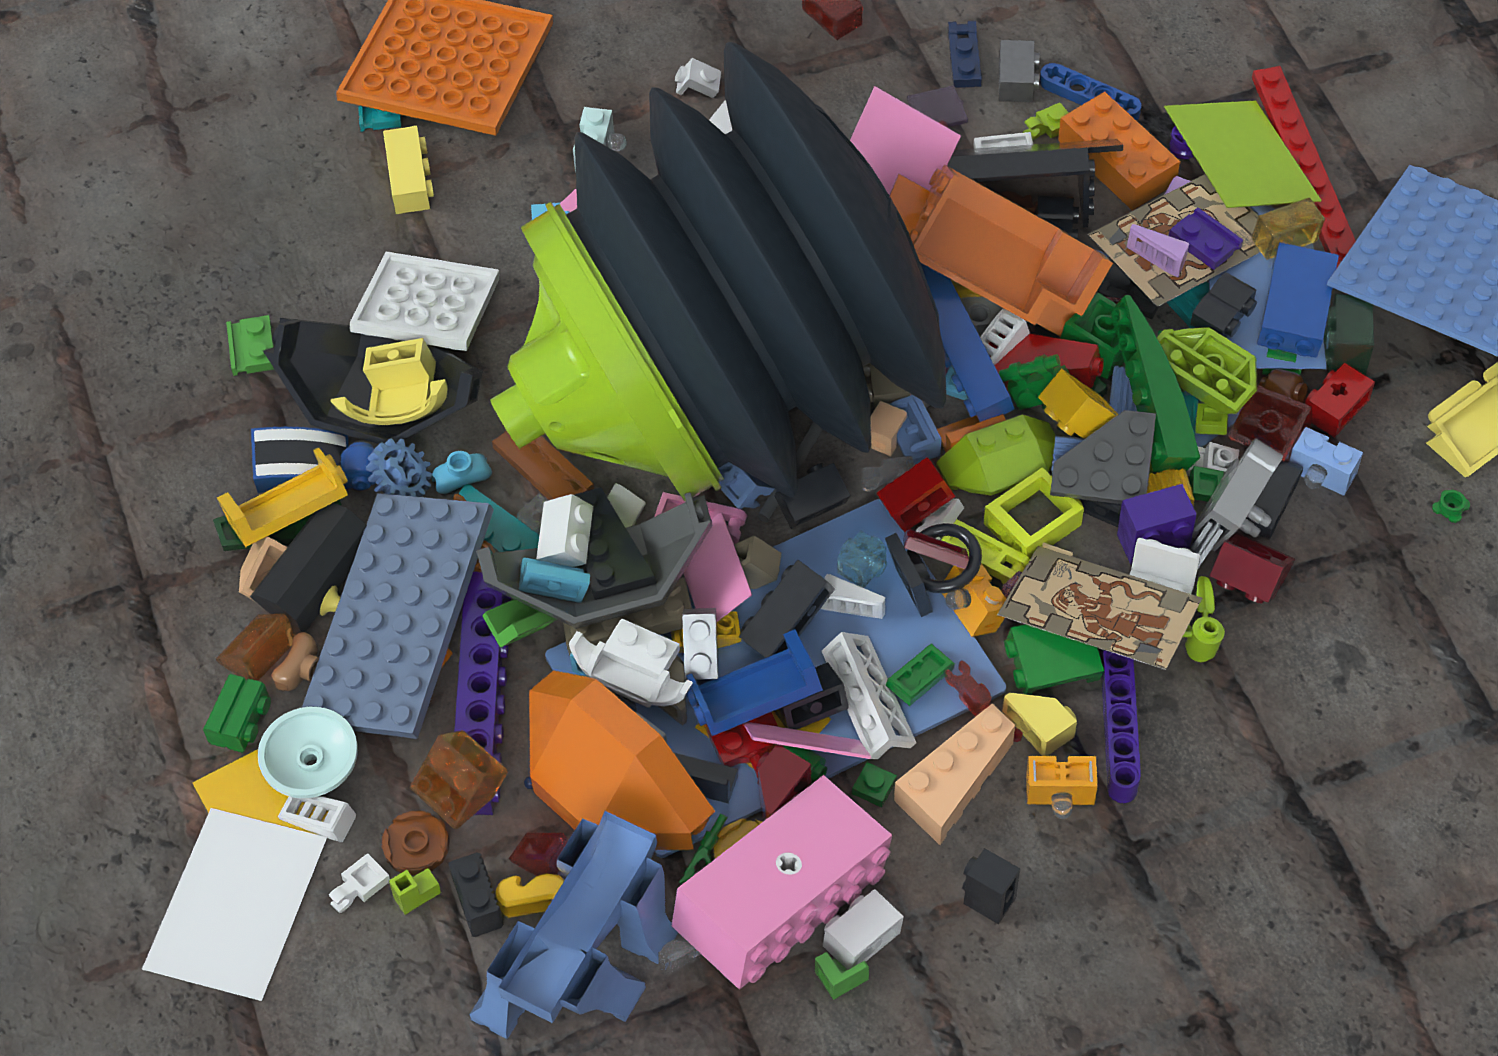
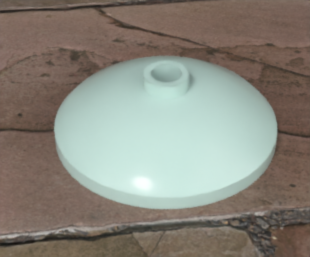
M321 707L295 709L277 718L267 728L259 743L258 764L263 777L276 791L294 798L321 796L337 788L352 772L358 755L357 739L347 720L332 710ZM311 760L317 761L313 765H307V763Z

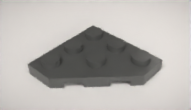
M1124 410L1057 459L1053 467L1050 495L1122 504V500L1147 494L1156 414Z

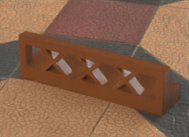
M507 431L492 441L493 449L548 500L594 489V483L542 436L521 449L518 448Z

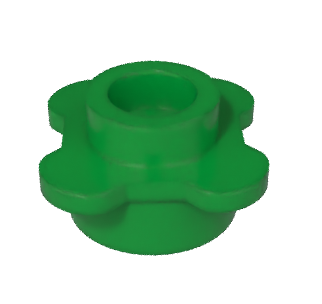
M1444 490L1441 493L1440 500L1433 504L1432 510L1436 514H1442L1450 522L1457 523L1461 521V514L1469 509L1470 502L1457 490Z

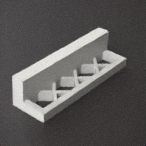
M841 632L822 650V654L826 663L830 664L844 683L849 706L847 711L860 741L871 755V759H879L892 746L902 748L913 747L916 744L915 738L894 692L886 686L888 678L869 636ZM856 646L861 647L864 655L857 649ZM868 672L875 678L876 681H874L869 676ZM880 699L886 703L887 707L881 703ZM892 726L898 730L900 736L895 734Z

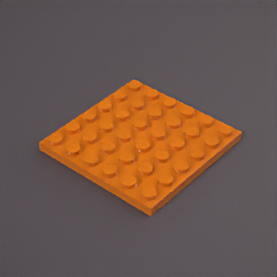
M388 0L336 92L337 100L496 136L553 25V15L485 0Z

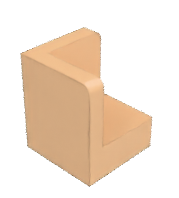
M879 402L871 415V449L890 457L896 449L897 433L907 418L906 411L885 402Z

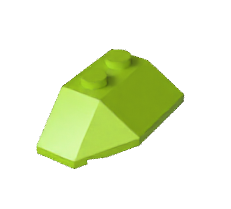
M1187 328L1176 331L1165 329L1158 335L1157 339L1167 356L1180 388L1219 413L1237 414L1257 391L1256 357L1211 328Z
M1022 414L966 434L936 462V466L950 489H961L971 493L992 496L1013 488L1042 467L1049 473L1052 468L1056 435L1049 422Z

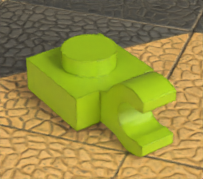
M1060 102L1036 112V117H1030L1025 120V124L1029 129L1024 130L1023 133L1031 132L1032 140L1045 133L1050 138L1059 135L1061 117L1069 112Z

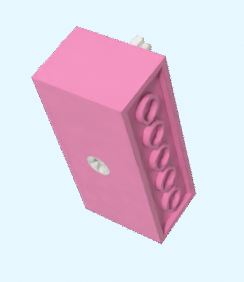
M823 775L678 887L671 926L740 990L749 981L755 983L759 980L771 963L774 961L776 963L781 962L788 955L791 947L798 941L804 943L808 940L819 924L822 922L824 924L828 923L837 914L841 906L845 903L851 904L860 896L862 889L868 884L875 885L885 874V861L890 855L889 846L892 834Z

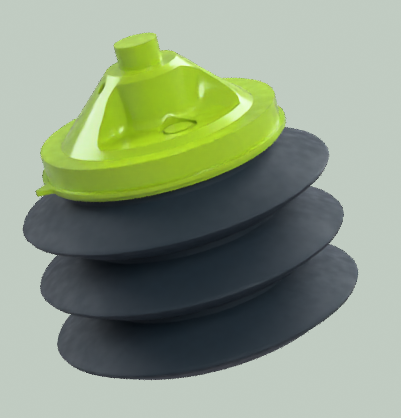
M727 42L724 47L725 99L732 126V131L724 134L698 110L664 90L656 87L651 88L649 92L650 134L658 175L652 179L644 175L621 154L583 132L576 133L574 140L577 208L566 214L560 204L553 206L550 201L545 204L548 211L521 226L522 232L535 254L533 268L539 278V301L524 345L517 352L510 355L508 370L516 384L490 399L502 424L519 449L546 434L556 449L667 476L685 502L684 494L691 492V496L694 498L712 486L716 491L722 489L719 482L723 481L724 478L718 468L728 462L788 497H795L797 493L796 445L788 411L795 407L801 410L824 431L861 452L869 453L871 449L870 397L863 366L871 363L896 386L934 408H943L946 403L945 352L939 330L938 310L909 232L892 199L864 156L822 107L816 105L805 92L778 68L733 42Z

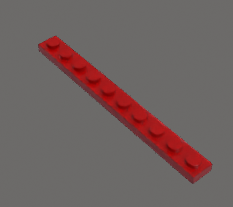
M1281 66L1254 70L1252 80L1270 123L1322 200L1321 202H1308L1305 205L1325 252L1339 255L1338 267L1356 242Z

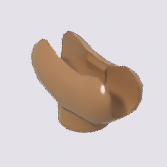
M300 632L293 638L289 654L273 670L271 675L278 690L292 691L298 687L303 679L311 682L319 657L316 656L318 652L316 642L308 633Z

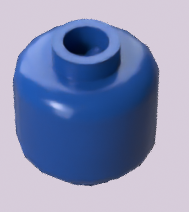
M366 442L353 443L341 454V468L348 480L346 484L356 490H366L376 484V482L368 481V478L373 473L366 470V466L370 463L367 458L375 448Z

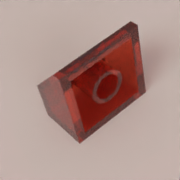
M1257 385V391L1242 407L1228 434V439L1249 447L1253 440L1257 438L1282 454V460L1286 462L1291 456L1292 449L1304 428H1309L1312 423V407Z

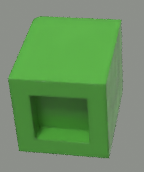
M827 952L815 958V973L833 1000L869 980V966L865 961L847 970L836 958L832 960Z

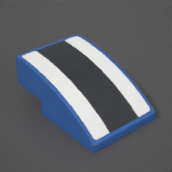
M285 426L251 429L253 480L257 493L266 492L318 466L317 458L313 452L317 448H320L325 456L330 454L336 465L341 467V454L349 447L348 435L308 427ZM346 483L343 484L345 489L352 488V486Z

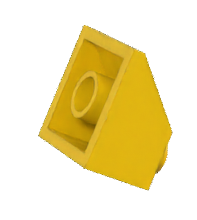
M1062 368L1038 397L1046 405L1044 412L1058 422L1057 426L1070 436L1076 433L1083 439H1086L1119 414L1101 395Z

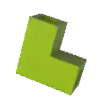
M429 868L414 877L410 875L408 870H405L389 880L393 897L405 915L441 893L439 883Z

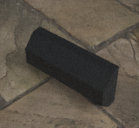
M335 503L314 512L250 597L294 635L306 632L319 615L322 601L328 590L334 585L338 589L348 576L367 525L348 508Z

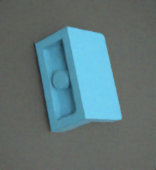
M530 558L522 559L519 591L582 603L590 584L589 573H584V570L580 568Z

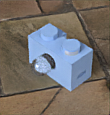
M1305 427L1292 449L1289 461L1304 467L1301 477H1304V483L1308 488L1317 489L1320 486H1324L1341 495H1345L1358 472L1363 452L1341 442L1337 446L1328 443V436Z

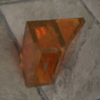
M456 731L438 735L409 788L453 829H458L494 798L508 770L465 731Z

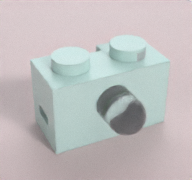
M584 107L579 124L580 132L612 150L621 151L627 146L626 137L623 134L614 133L612 110ZM574 144V147H573L574 164H575V144Z

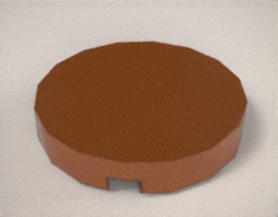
M426 811L403 813L392 820L393 823L388 829L386 827L382 836V849L387 863L397 872L402 873L408 870L410 875H417L427 868L433 871L443 863L449 852L450 839L444 823Z

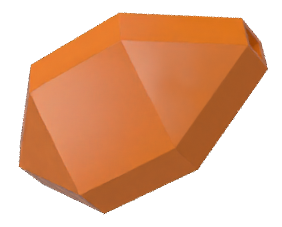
M553 670L529 690L530 778L534 793L574 830L582 818L599 825L604 812L607 811L655 834L657 839L655 850H694L692 835L699 834L705 828L709 817L715 813V810L661 734L595 678Z

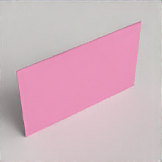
M874 86L850 141L870 164L890 195L898 173L930 191L932 186L929 185V181L937 168L942 170L944 164L948 165L961 135Z

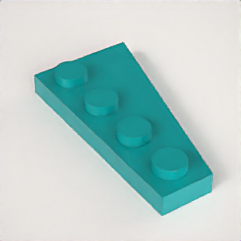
M470 484L463 486L459 494L466 501L489 503L494 509L483 541L489 542L499 552L538 548V533Z

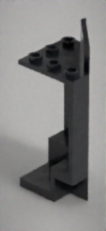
M1118 139L961 149L954 150L947 166L975 182L1077 175L1082 227L1087 228L1089 215H1094L1093 198L1089 197L1095 196L1094 179H1091V177H1095L1094 159H1089L1088 153L1123 151V144Z

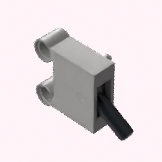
M1257 438L1247 448L1241 460L1236 458L1229 466L1195 522L1192 535L1195 541L1189 550L1200 555L1198 569L1210 551H1216L1238 529L1253 537L1258 536L1260 528L1256 527L1246 517L1265 527H1268L1272 521L1270 516L1264 513V510L1254 504L1281 462L1283 455Z

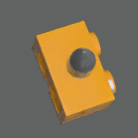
M982 563L977 575L968 585L954 592L942 593L946 605L953 609L971 637L996 632L1005 617L997 614L1006 601V597L999 587L990 584L992 577ZM953 566L945 580L958 576L964 569Z
M1028 756L1026 771L1027 804L1052 805L1053 814L1059 819H1066L1072 814V805L1095 804L1098 787L1096 756H1068L1067 762H1057L1056 756Z

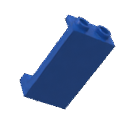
M1279 242L1273 261V271L1262 326L1257 341L1258 345L1273 350L1278 349L1296 353L1300 356L1314 358L1318 356L1324 338L1333 289L1327 283L1337 268L1339 255Z
M795 629L783 634L788 647L787 650L699 686L692 673L686 675L687 680L693 682L686 695L691 707H694L693 710L700 726L707 724L711 735L714 736L823 691L815 666Z

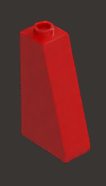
M1001 333L998 335L1003 339L1006 337ZM1028 334L994 365L999 374V370L1009 368V365L1012 363L1020 362L1023 364L1034 361L1035 357L1045 354L1048 357L1057 354L1060 358V366L1065 365L1070 375L1089 388H1092L1096 377L1102 374L1104 360L1100 358L1099 348L1096 344ZM992 342L989 343V345L992 346L993 348H995V349L998 348V346L995 345L994 343H992ZM1005 381V382H1003V383H1004V385H1005V387H1006V389H1007V388H1008V381Z

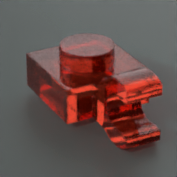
M961 660L958 669L962 675L956 676L947 669L945 671V680L959 692V699L976 717L991 704V694L984 684H978L970 675L969 665Z

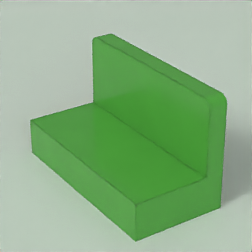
M515 599L483 614V618L500 648L543 630L557 620Z

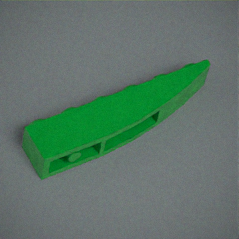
M1125 295L1111 310V319L1115 325L1118 346L1125 363V373L1129 378L1132 389L1133 403L1136 405L1138 412L1156 414L1150 461L1153 472H1162L1168 469L1181 470L1182 468L1187 472L1200 459V454L1183 394L1167 356L1149 323L1132 297Z

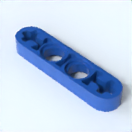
M1049 63L1041 69L1040 85L1049 92L1080 105L1106 92L1125 111L1130 108L1127 112L1136 121L1140 117L1141 102L1133 95L1060 64ZM1082 85L1085 89L1074 91L1071 89V86Z

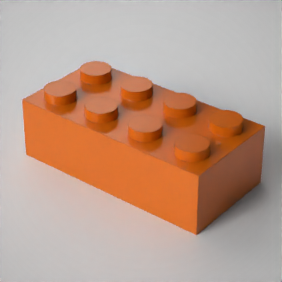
M1106 92L1101 93L1060 119L1058 138L1060 143L1118 139L1123 144V151L1088 154L1089 159H1094L1095 176L1132 211L1166 191L1173 178L1178 176L1180 161Z

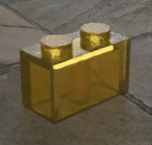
M1309 197L1259 215L1251 239L1266 260L1275 257L1279 242L1300 247L1317 242L1325 218Z

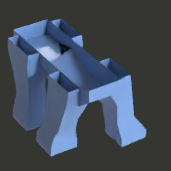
M607 811L604 812L599 825L582 818L557 858L558 875L565 881L535 928L520 921L514 926L486 971V989L469 1014L472 1021L479 1025L487 1026L492 1032L505 1039L509 1038L518 1023L519 1016L525 1010L551 1023L554 1022L562 1007L577 1014L597 1009L611 1013L616 1018L626 1022L646 988L645 982L611 965L608 956L596 949L617 924L620 927L622 948L637 955L645 956L650 961L660 965L676 938L678 932L671 926L672 922L669 921L665 913L664 871L661 864L651 860L657 845L655 834Z

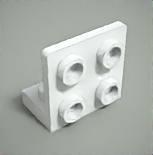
M1138 538L1130 575L1192 594L1200 555L1186 548H1175L1161 544L1153 539Z

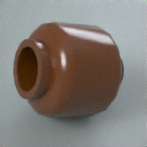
M1274 369L1267 377L1264 376L1261 379L1259 393L1262 394V399L1266 406L1291 412L1297 406L1300 407L1304 403L1307 396V384L1304 383L1302 376L1297 373Z

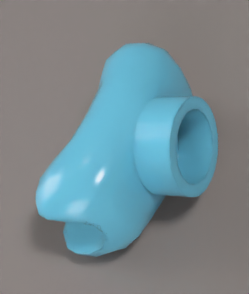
M455 451L448 456L447 462L434 469L431 478L432 481L436 482V491L439 494H448L466 484L487 480L492 475V469L487 463V458L480 453L468 454L464 451Z

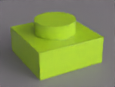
M1198 403L1196 433L1227 435L1229 414H1221L1205 403Z

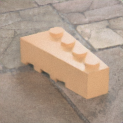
M993 704L989 705L895 782L894 801L941 845L952 825L957 823L970 800L975 798L988 775L992 774L1013 745L1015 724Z

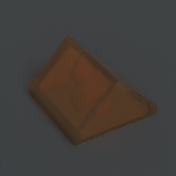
M258 614L223 650L216 660L237 676L244 677L247 680L249 678L259 681L292 646L294 634L289 618L285 614Z

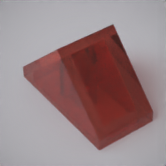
M526 833L508 859L535 876L543 874L558 875L557 858L568 842L567 837L563 833Z

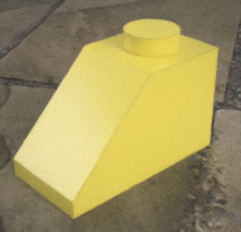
M1008 693L1004 696L1002 712L1015 724L1017 729L1023 732L1024 737L1042 756L1050 755L1075 737L1076 716L1068 706L1063 707L1056 698Z

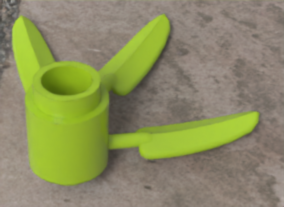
M1200 576L1197 581L1196 596L1202 598L1197 608V611L1202 613V617L1198 618L1192 627L1188 625L1183 637H1187L1185 648L1188 656L1196 662H1206L1216 655L1224 638L1225 631L1218 620L1208 617V614H1213L1215 611L1213 587L1208 577Z

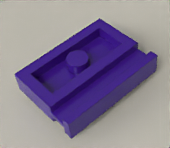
M1198 207L1193 214H1188L1173 226L1168 235L1189 243L1188 252L1213 270L1230 258L1236 249H1241L1243 244L1242 238Z

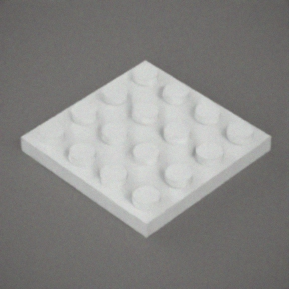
M385 252L350 321V332L402 341L423 338L427 345L467 351L499 281V270Z

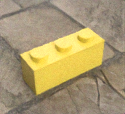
M417 126L383 131L396 214L430 209L429 197H434L432 181L426 180L425 177L431 175L429 160L422 156V154L428 153L425 136L419 137Z

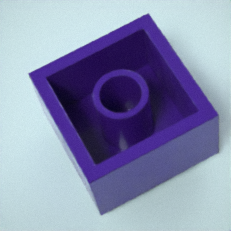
M1183 484L1122 500L1117 536L1130 565L1133 563L1138 538L1153 539L1161 544L1175 548H1190L1197 514Z

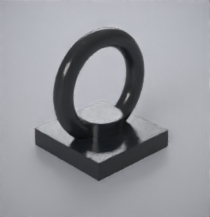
M943 523L930 526L920 532L933 538L941 536L955 537L966 545L969 551V561L966 569L958 576L949 580L931 579L919 553L908 549L906 552L897 533L885 538L894 567L921 617L933 612L926 591L933 593L957 591L968 585L980 569L982 562L981 546L976 537L962 526Z

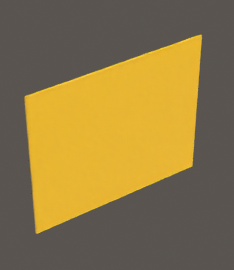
M258 749L192 782L208 813L213 808L316 834L278 818L289 796L276 791L263 777L258 764ZM301 802L296 815H299L305 802ZM314 806L313 810L311 811V813H310V815H309L308 818H310V817L312 816V814H313V812H314V810H315V808H316L315 806ZM326 811L324 817L322 818V822L324 821L328 811Z

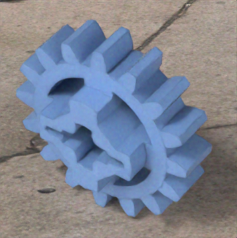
M392 438L385 444L381 442L367 458L370 463L366 466V470L373 473L368 478V481L376 482L377 484L374 491L379 492L382 490L385 492L384 494L422 497L431 487L428 481L432 475L431 472L426 471L431 465L430 462H423L421 459L425 453L423 451L416 453L414 451L415 444L413 443L406 447L404 439H400L396 444ZM411 483H414L413 487L408 488Z

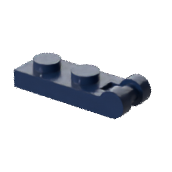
M956 21L948 22L953 88L981 87L982 77L976 21H967V24H957ZM957 35H967L968 38H958Z

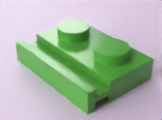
M270 316L242 319L240 323L231 324V321L226 322L233 376H237L238 372L244 371L249 374L273 370V366L263 350L274 347Z

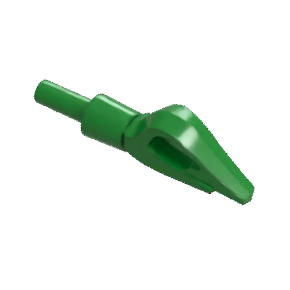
M720 813L711 831H706L698 850L684 872V876L678 882L679 884L686 882L696 874L694 872L695 866L701 860L706 862V866L712 862L710 851H712L720 839L717 835L728 817Z

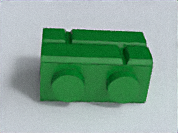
M234 674L228 675L203 728L207 741L210 744L223 748L227 747L230 750L243 753L248 742L253 743L258 734L257 723L260 716L266 715L271 705V697L268 695L265 684L249 678L247 680Z

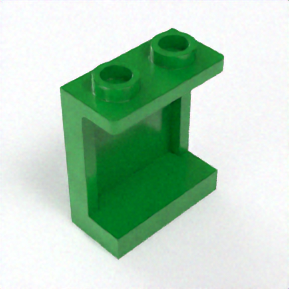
M1024 624L1010 628L1007 639L1004 640L1007 657L1009 659L1013 658L1016 670H1013L1015 685L1017 689L1022 688L1025 695H1032L1033 691L1082 679H1086L1087 683L1098 681L1104 672L1097 647Z

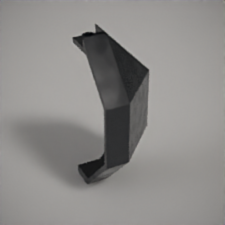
M280 318L279 326L273 335L275 347L263 350L310 425L378 444L381 442L385 444L391 438L395 444L400 439L406 440L475 403L478 400L483 371L448 351L438 346L427 345L436 361L434 381L445 379L448 386L447 398L443 405L435 413L423 419L403 424L375 425L363 423L346 416L335 408L331 403V399L346 397L353 405L369 411L372 385L363 372L366 348L403 342L402 340L350 332V325Z

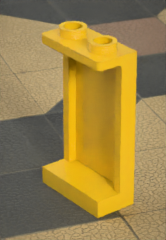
M320 448L313 450L318 466L239 506L228 492L217 497L229 524L245 547L348 495L343 485L348 480L342 468L336 465L330 454L325 456Z

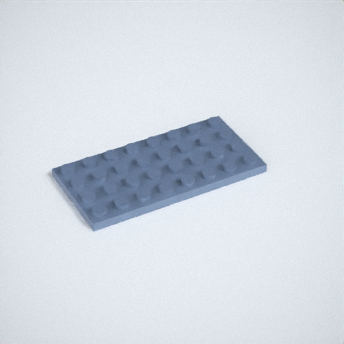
M377 493L302 708L321 707L332 710L346 719L353 731L418 739L477 562L478 555L476 550L481 549L494 510L489 503Z

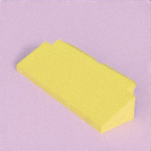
M1498 362L1484 371L1483 378L1486 382L1484 385L1475 380L1469 382L1433 408L1428 414L1431 423L1427 427L1436 436L1427 441L1426 444L1465 478L1498 455Z

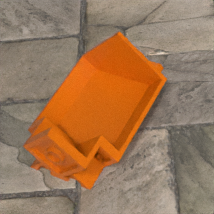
M945 164L942 170L937 168L929 181V185L932 186L930 191L898 173L889 196L909 232L918 259L922 264L1033 325L1038 324L1060 337L1065 323L1075 313L1083 316L1113 264L1105 255Z

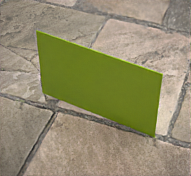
M1257 101L1164 106L1226 208L1322 201Z

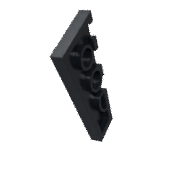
M602 488L574 494L593 506L586 567L590 574V585L594 599H601L657 583L653 572Z

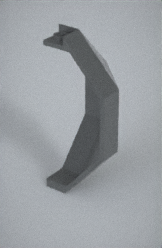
M691 492L684 494L685 503L641 524L626 528L653 572L657 582L655 584L597 600L594 599L591 585L589 584L582 603L519 591L522 559L530 558L536 560L538 548L493 553L489 547L476 550L484 582L488 587L576 629L664 605L713 526L705 496L692 498ZM586 564L575 567L583 569L584 573H588Z

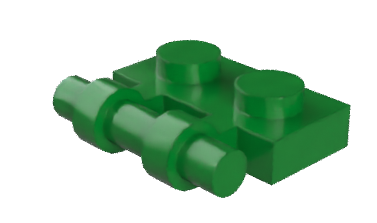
M1044 354L1035 357L1034 361L1023 364L1020 362L1012 363L1009 365V368L999 370V376L1003 382L1008 381L1007 389L1019 410L1044 404L1038 398L1061 368L1067 373L1069 371L1065 365L1060 366L1061 362L1057 354L1048 357Z

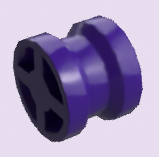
M1175 126L1171 133L1170 152L1179 159L1194 157Z

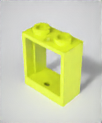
M1042 467L986 505L983 524L1002 543L1031 559L1038 546L1042 547L1043 543L1053 546L1082 525L1084 508L1079 499L1051 496L1052 475ZM1040 490L1064 514L1030 536L1007 512Z

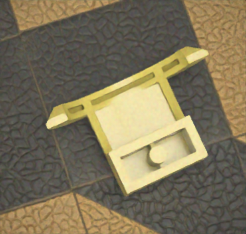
M419 338L366 348L363 372L372 385L369 411L353 405L346 397L331 399V403L346 416L363 423L375 425L403 424L423 419L435 413L447 398L448 386L445 379L434 381L436 361L425 340Z

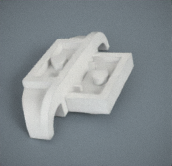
M622 618L606 644L599 641L598 645L595 646L587 641L583 634L576 631L569 642L570 650L577 664L588 677L597 679L610 691L650 708L651 705L668 706L679 703L684 699L693 682L689 680L682 683L670 679V673L667 671L680 651L679 643Z

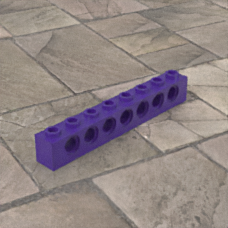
M473 572L463 601L450 803L453 815H493L494 802H500V783L495 782L496 773H501L502 755L497 753V744H503L504 739L503 724H499V715L505 714V696L500 695L501 686H506L507 669L502 667V659L508 658L509 647L506 645L500 648L485 622L483 614L488 610L511 601L512 598L488 587L484 582L482 572ZM486 606H493L489 609H482ZM490 633L489 636H485V637H482V636H481L482 634ZM482 661H490L484 665L479 664ZM488 689L484 693H477L478 690ZM480 717L486 718L484 721L481 722L475 721L477 718ZM477 746H484V747H485L484 749H482V750H480V751H474V750H473V749H474L475 747H477ZM476 775L483 776L479 780H470L472 777Z

